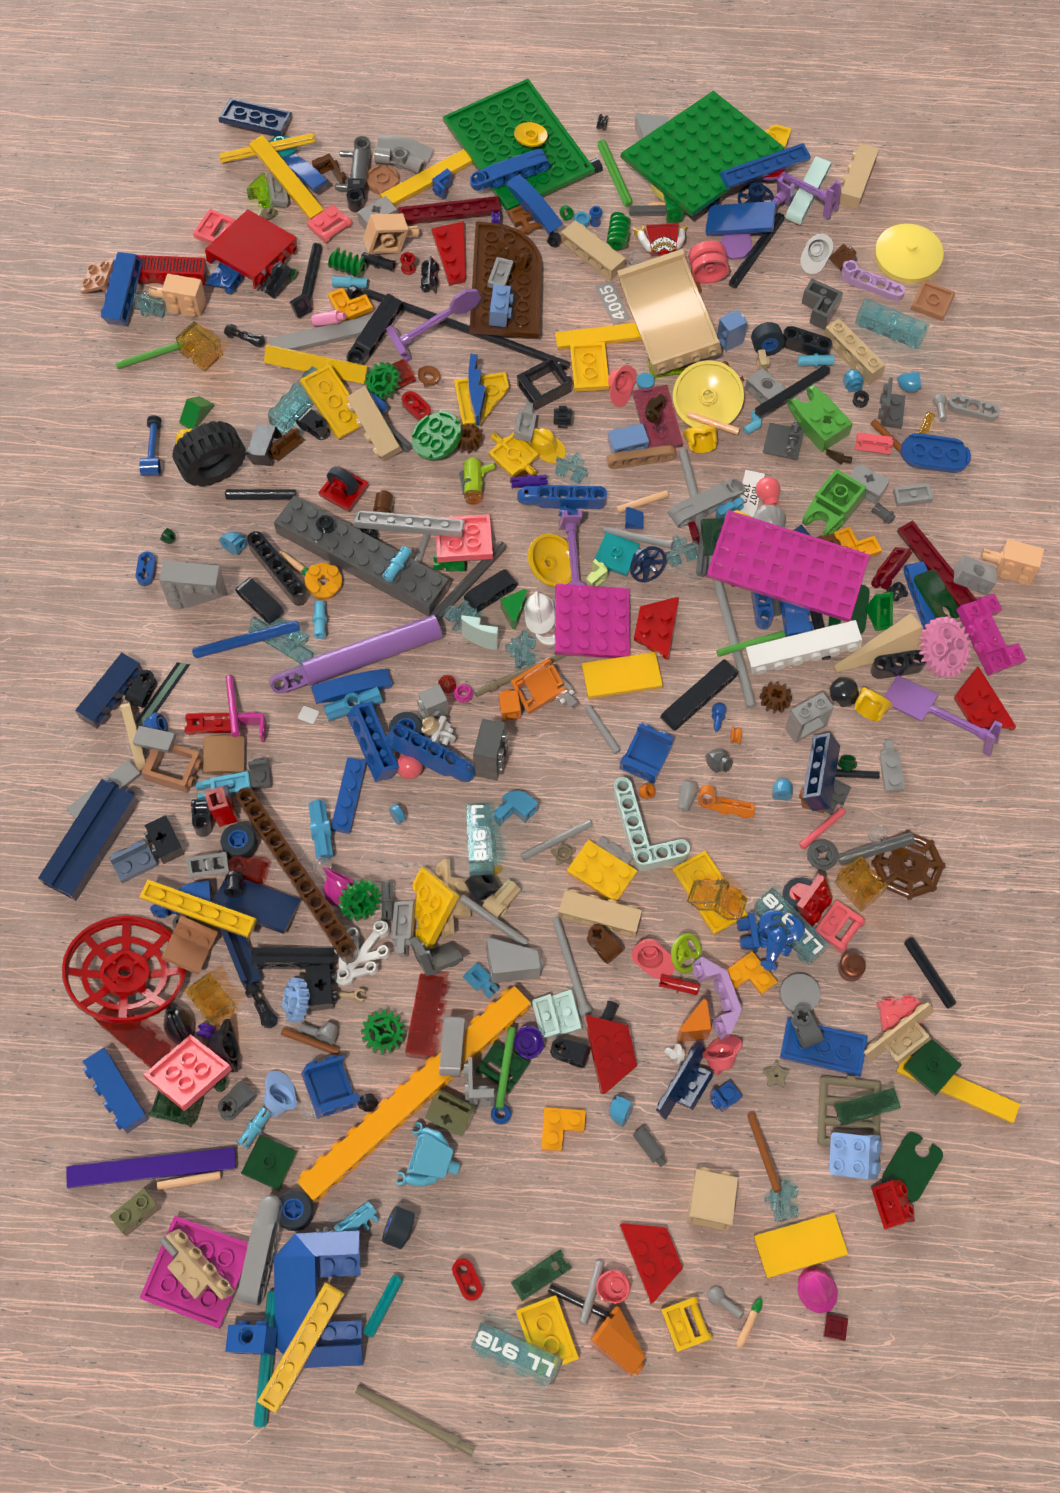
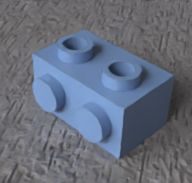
M493 284L489 316L490 326L506 327L507 318H511L512 308L509 307V304H513L514 295L510 294L511 286Z
M738 310L732 313L729 312L719 319L717 337L725 352L741 345L744 341L747 320Z
M634 424L622 429L616 428L608 432V444L611 453L645 449L649 446V440L643 424Z

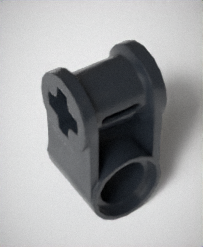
M307 408L296 420V424L303 431L308 432L318 440H326L330 436L327 420L310 408Z
M146 669L138 673L133 684L126 692V701L141 708L148 704L151 695L157 687V681L150 670Z
M192 799L193 828L198 836L206 837L212 832V814L207 800L196 801ZM201 823H206L204 827H198Z
M556 1038L551 1044L550 1053L556 1060L569 1063L578 1068H585L591 1048L583 1043ZM559 1045L563 1046L561 1053L557 1052Z

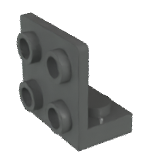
M889 377L888 383H884L883 393L880 396L879 404H881V408H879L878 419H881L880 424L883 427L901 429L906 396L891 394L893 378Z
M417 937L409 940L416 960L426 976L435 975L441 970L454 967L463 961V957L453 941L427 950L425 943H420Z

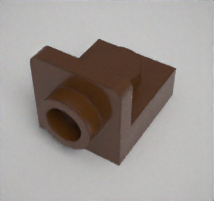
M842 244L829 257V260L842 271L845 261L858 260L855 255L857 252L853 247H847L845 244Z

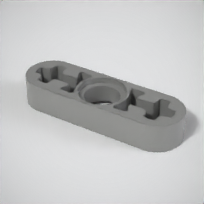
M958 394L952 395L947 404L951 412L987 422H994L1000 413L999 407L995 404ZM974 405L978 410L972 411L969 409V406Z

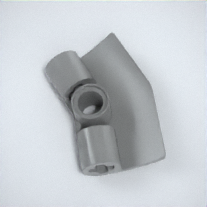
M379 134L374 162L391 164L397 169L406 168L418 174L425 169L434 150L408 137Z

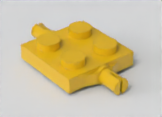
M494 432L490 438L497 444L488 452V456L510 477H515L524 470L531 476H534L537 471L531 464L539 458V454L526 441L513 438L514 432L503 439Z

